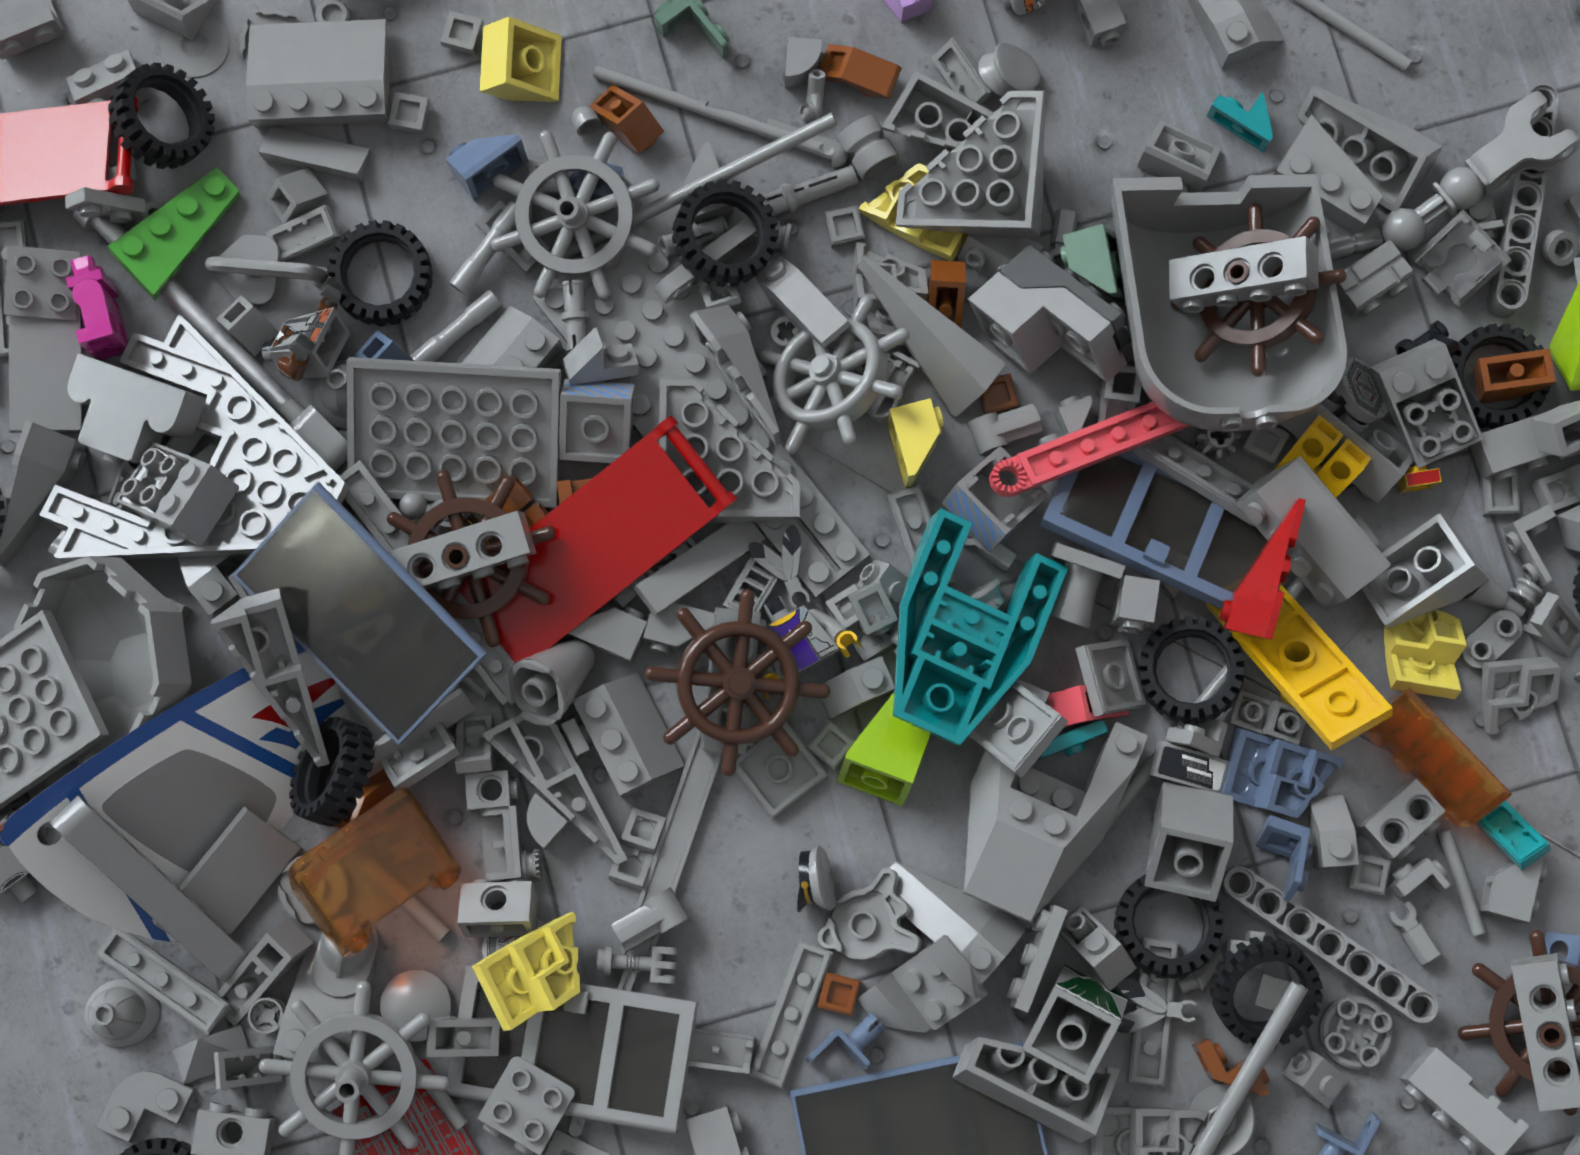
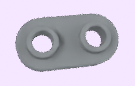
M1500 610L1491 614L1465 638L1467 647L1459 657L1461 662L1470 669L1479 670L1483 669V662L1497 660L1520 638L1523 629L1520 618L1508 610ZM1502 621L1509 624V633L1501 631L1500 623ZM1476 645L1483 646L1485 650L1483 657L1475 653Z

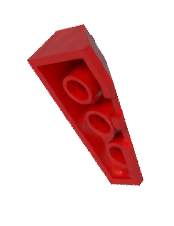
M1298 498L1293 502L1233 592L1231 601L1224 599L1219 620L1225 621L1223 629L1263 640L1273 639L1284 597V592L1280 591L1279 588L1281 583H1285L1290 571L1292 561L1289 551L1290 548H1294L1306 503L1305 499Z

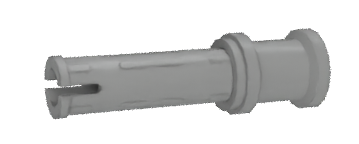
M849 165L840 170L793 186L790 183L781 184L780 189L762 194L765 197L763 204L771 205L773 209L771 217L787 211L792 214L798 210L799 205L858 186V179L853 166Z

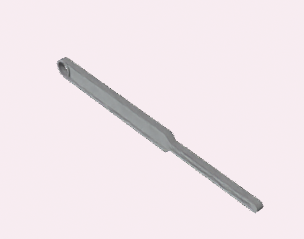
M722 711L721 715L727 721V713ZM698 729L635 910L644 906L643 903L670 887L675 893L723 756V752L703 751L700 748L701 732ZM660 933L628 951H625L622 946L620 954L652 957V947L657 946ZM624 969L617 989L632 991L636 976L642 971L639 969ZM606 1023L578 1103L589 1105L593 1103ZM573 1117L569 1127L570 1135L573 1137L580 1136L587 1119Z

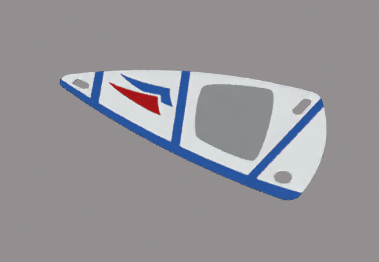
M377 607L327 627L315 634L321 640L333 629L341 635L349 645L338 657L351 669L395 625V617L388 608ZM375 623L380 634L365 644H358L356 642V635ZM295 642L318 725L323 720L327 721V718L334 716L353 722L354 719L334 685L335 680L298 642ZM243 667L142 724L56 781L6 820L2 830L3 839L29 873L67 905L96 921L118 930L145 938L174 942L177 941L174 937L154 925L152 922L153 918L63 836L53 845L40 843L37 837L39 828L44 823L51 821L79 795L179 887L244 806L280 831L294 814V809L290 805L292 799L289 798V792L293 789L290 786V782L296 775L293 773L294 766L299 765L300 762L297 757L300 751H305V747L298 742L292 730L279 717Z

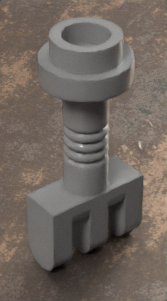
M606 946L605 950L598 949L597 971H603L604 975L611 976L612 969H639L641 971H651L650 982L675 984V976L661 974L662 969H676L677 962L663 961V954L668 956L677 955L678 948L653 946L652 957L613 954V947Z

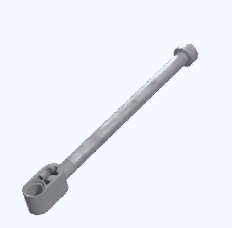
M78 211L73 213V217L87 231L95 229L109 244L127 232L119 223L111 222L109 217L88 218L80 216ZM170 278L163 286L160 295L290 423V427L334 471L346 462L347 440L312 405L304 409L174 278Z

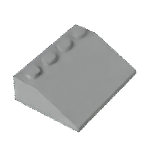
M373 19L250 25L246 74L247 120L255 128L388 122L391 102L387 20Z

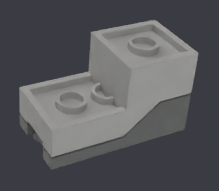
M1030 244L968 298L986 339L1029 374H1032L1061 347L1105 382H1108L1123 369L1127 362L1129 363L1134 359L1130 330L1125 326L1124 320L1126 315L1124 311L1114 302L1111 304L1105 302L1101 294L1093 286L1088 285L1085 287L1081 284L1078 277L1069 268L1064 270L1060 268L1048 252L1042 251L1040 253Z

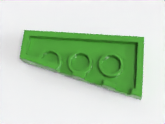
M215 167L108 246L109 253L155 301L161 294L163 286L179 272L181 264L191 252L194 253L202 244L204 236L210 229L215 228L238 200L240 192L220 169Z

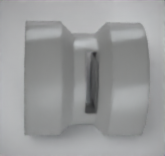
M277 997L256 1000L250 1006L247 1013L250 1027L261 1034L279 1032L287 1003Z

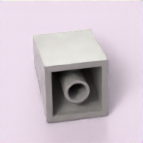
M1163 781L1154 813L1145 877L1146 887L1216 902L1234 843L1233 796Z

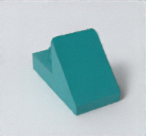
M1261 92L1249 112L1245 111L1241 103L1234 98H1225L1219 94L1206 115L1261 152L1265 151L1273 138L1263 92Z

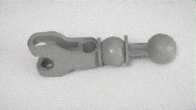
M1539 91L1527 95L1509 108L1505 117V128L1499 136L1467 159L1465 167H1456L1449 170L1441 179L1440 184L1437 182L1432 184L1434 196L1414 210L1399 208L1388 214L1381 227V236L1384 242L1392 241L1399 251L1406 252L1416 248L1424 238L1426 226L1442 214L1448 212L1454 218L1457 215V210L1462 211L1463 209L1467 210L1474 207L1481 199L1483 193L1488 195L1491 191L1501 187L1524 170H1553L1578 150L1580 137L1571 129H1565L1551 137L1540 136L1534 132L1532 126L1546 113L1547 98Z

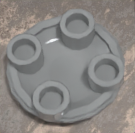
M409 970L398 974L387 984L381 996L380 1013L383 1018L401 1029L423 1012L428 1013L431 1019L451 1016L452 1000L447 986L438 976L427 970ZM427 1027L410 1041L421 1042L427 1040Z

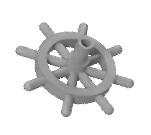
M544 130L540 133L539 139L548 161L537 167L523 184L503 174H497L493 178V183L496 187L517 196L515 206L517 230L493 239L491 248L499 252L523 243L530 255L544 265L534 288V294L538 298H544L547 295L556 273L559 272L568 275L590 274L598 298L607 300L610 298L611 291L602 269L611 264L623 252L626 246L649 257L657 253V246L654 243L632 234L635 218L633 201L657 192L660 184L656 179H649L627 188L620 176L606 165L617 140L616 135L612 132L604 134L594 158L584 155L560 156L553 134L548 130ZM567 172H587L575 196ZM553 177L561 196L559 200L540 192V189ZM601 178L609 185L613 193L589 202L598 180ZM533 204L556 214L532 224ZM618 207L617 227L594 216ZM561 228L550 253L541 245L537 237ZM588 229L611 239L597 253ZM575 234L583 258L565 259V253Z
M862 296L851 318H847L851 326L833 340L839 341L832 354H830L828 345L824 348L805 331L797 334L789 342L782 354L767 350L759 353L758 358L761 363L775 367L773 375L774 396L769 398L773 412L781 409L795 423L785 444V450L788 453L794 454L798 451L808 431L827 432L839 429L844 444L848 446L854 445L857 437L852 422L861 417L873 405L879 395L898 399L903 395V389L900 385L885 382L888 371L886 352L907 341L910 333L906 328H899L878 339L863 324L873 306V299L870 296ZM854 341L864 345V348L847 356ZM815 351L816 357L812 362L805 361ZM866 363L863 375L849 372ZM798 373L810 376L795 384ZM812 392L804 409L798 407L795 400ZM826 395H828L832 406L819 410Z
M360 981L356 986L354 1011L339 1013L321 1022L302 1000H295L291 1005V1010L309 1032L297 1048L293 1061L266 1058L259 1063V1070L262 1073L290 1076L292 1095L299 1110L279 1126V1134L283 1137H289L309 1121L322 1132L341 1138L339 1155H354L356 1139L369 1138L390 1128L407 1149L416 1148L418 1145L417 1137L401 1119L411 1104L416 1088L446 1091L450 1087V1080L446 1076L418 1074V1062L410 1040L431 1023L430 1015L425 1012L420 1013L399 1029L389 1020L369 1013L371 985L367 981ZM352 1030L349 1055L332 1035ZM367 1033L373 1034L384 1041L364 1057ZM320 1044L336 1065L309 1063L314 1049ZM395 1053L401 1072L374 1068ZM308 1078L335 1080V1082L315 1097L311 1091ZM373 1084L401 1088L394 1102L389 1105ZM360 1095L371 1105L377 1115L358 1119ZM338 1099L344 1102L343 1117H339L325 1108Z

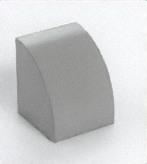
M788 37L785 88H794L808 82L809 71L819 68L822 39Z
M307 167L277 177L265 200L284 224L312 211L328 193Z
M242 295L216 318L254 357L262 350L264 342L272 341L279 333Z
M535 793L527 809V825L534 840L547 850L571 823L539 794Z

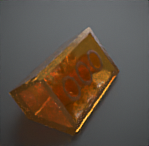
M1411 688L1393 695L1387 701L1393 707V716L1369 729L1367 732L1368 737L1380 748L1385 746L1394 756L1391 760L1399 770L1405 774L1409 772L1415 779H1418L1446 810L1443 815L1454 826L1460 825L1463 828L1474 825L1512 795Z

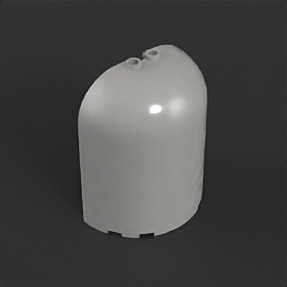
M1249 175L1238 192L1181 193L1183 191L1181 177L1113 178L1110 183L1109 194L1135 367L1140 383L1152 402L1168 416L1183 424L1199 429L1221 432L1271 429L1280 423L1292 420L1312 410L1323 402L1340 383L1347 362V345L1336 284L1320 286L1317 289L1314 307L1307 318L1309 323L1323 333V342L1314 345L1299 332H1296L1285 341L1266 348V373L1262 377H1255L1252 374L1251 349L1238 348L1225 341L1221 342L1205 362H1198L1194 357V353L1212 331L1204 323L1200 312L1187 313L1181 309H1173L1170 304L1169 260L1201 254L1192 244L1196 237H1203L1218 248L1231 237L1249 231L1248 208L1254 203L1262 207L1263 229L1275 230L1291 238L1309 217H1318L1321 223L1320 227L1309 239L1318 248V272L1333 270L1317 175ZM1285 294L1277 295L1289 307L1295 297ZM1217 306L1220 317L1223 319L1233 307ZM1268 307L1265 308L1266 327L1280 318ZM1250 309L1234 327L1235 329L1251 330Z

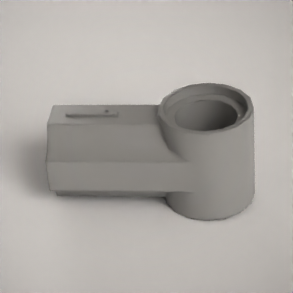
M1033 403L999 415L997 412L977 417L968 423L980 456L990 455L999 446L1005 449L1010 443L1024 440L1043 432L1041 418Z
M671 887L643 903L644 906L611 924L625 951L633 949L658 933L661 935L689 919Z

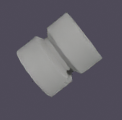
M867 115L856 120L837 136L838 142L849 153V156H854L852 165L861 180H868L883 173L899 159V154L889 139H882L884 133L874 115Z

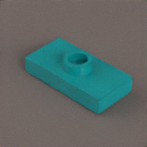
M1100 719L1056 737L1038 760L1062 751L1068 757L1085 750L1084 742L1108 732L1104 720L1101 721Z
M1504 798L1475 817L1476 825L1521 870L1551 851L1550 844Z

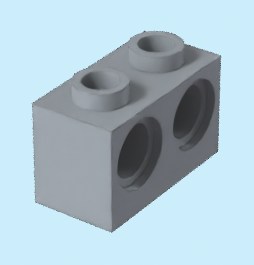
M1124 575L1115 586L1110 626L1117 627L1118 633L1129 636H1138L1139 631L1145 632L1155 620L1160 580Z
M1418 779L1407 781L1365 819L1357 829L1384 859H1393L1397 856L1400 860L1416 847L1412 841L1421 833L1427 836L1442 823L1438 818L1446 810ZM1412 801L1419 802L1423 807V816L1420 820L1413 818L1409 812V806ZM1387 824L1394 826L1398 833L1397 840L1393 844L1387 842L1383 835L1384 827Z

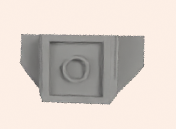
M944 934L856 999L868 1014L871 1013L878 1019L877 1023L881 1022L885 1027L927 1033L930 1029L937 1030L982 1000L988 993L974 975L971 962L955 946L948 935Z

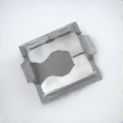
M1464 209L1412 257L1414 263H1417L1420 267L1423 266L1429 273L1422 279L1424 284L1436 296L1443 290H1446L1451 295L1450 299L1458 307L1463 305L1512 260Z

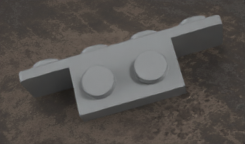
M459 688L450 693L403 743L398 745L387 733L381 736L372 748L375 750V757L370 762L374 763L372 771L368 772L367 777L370 778L384 769L392 785L400 794L460 755L446 728L475 710V707L463 690Z

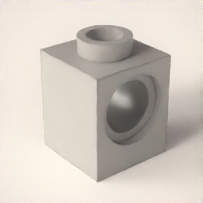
M1079 0L1076 12L1090 47L1100 43L1102 46H1108L1118 41L1126 26V21L1118 1Z
M508 770L465 774L467 810L471 812L481 811V809L514 806L513 800L519 799L518 779L512 778L511 772ZM492 781H497L502 786L500 797L493 801L487 800L484 795L486 785Z

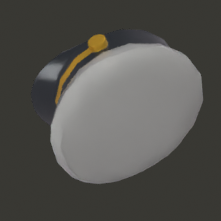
M821 846L814 847L812 850L801 851L799 856L800 887L797 912L800 913L807 904H817L821 908L831 911L836 907L837 899L827 853Z

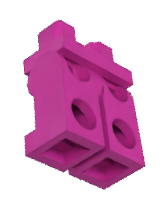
M91 255L71 260L74 276L66 278L68 288L72 291L75 303L81 308L85 328L76 330L78 343L93 358L98 360L122 355L128 344V338L120 307L114 299L119 297L117 287L105 275L104 269L101 266H96L95 260Z

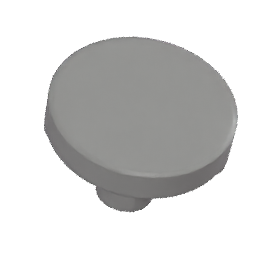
M1345 996L1335 1000L1324 1010L1318 1027L1319 1040L1325 1053L1337 1064L1353 1069L1373 1067L1384 1058L1391 1046L1393 1037L1392 1019L1378 1003L1369 998Z

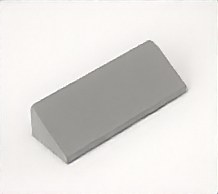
M271 126L260 147L259 154L263 160L302 169L308 167L311 171L362 182L371 150L365 147Z

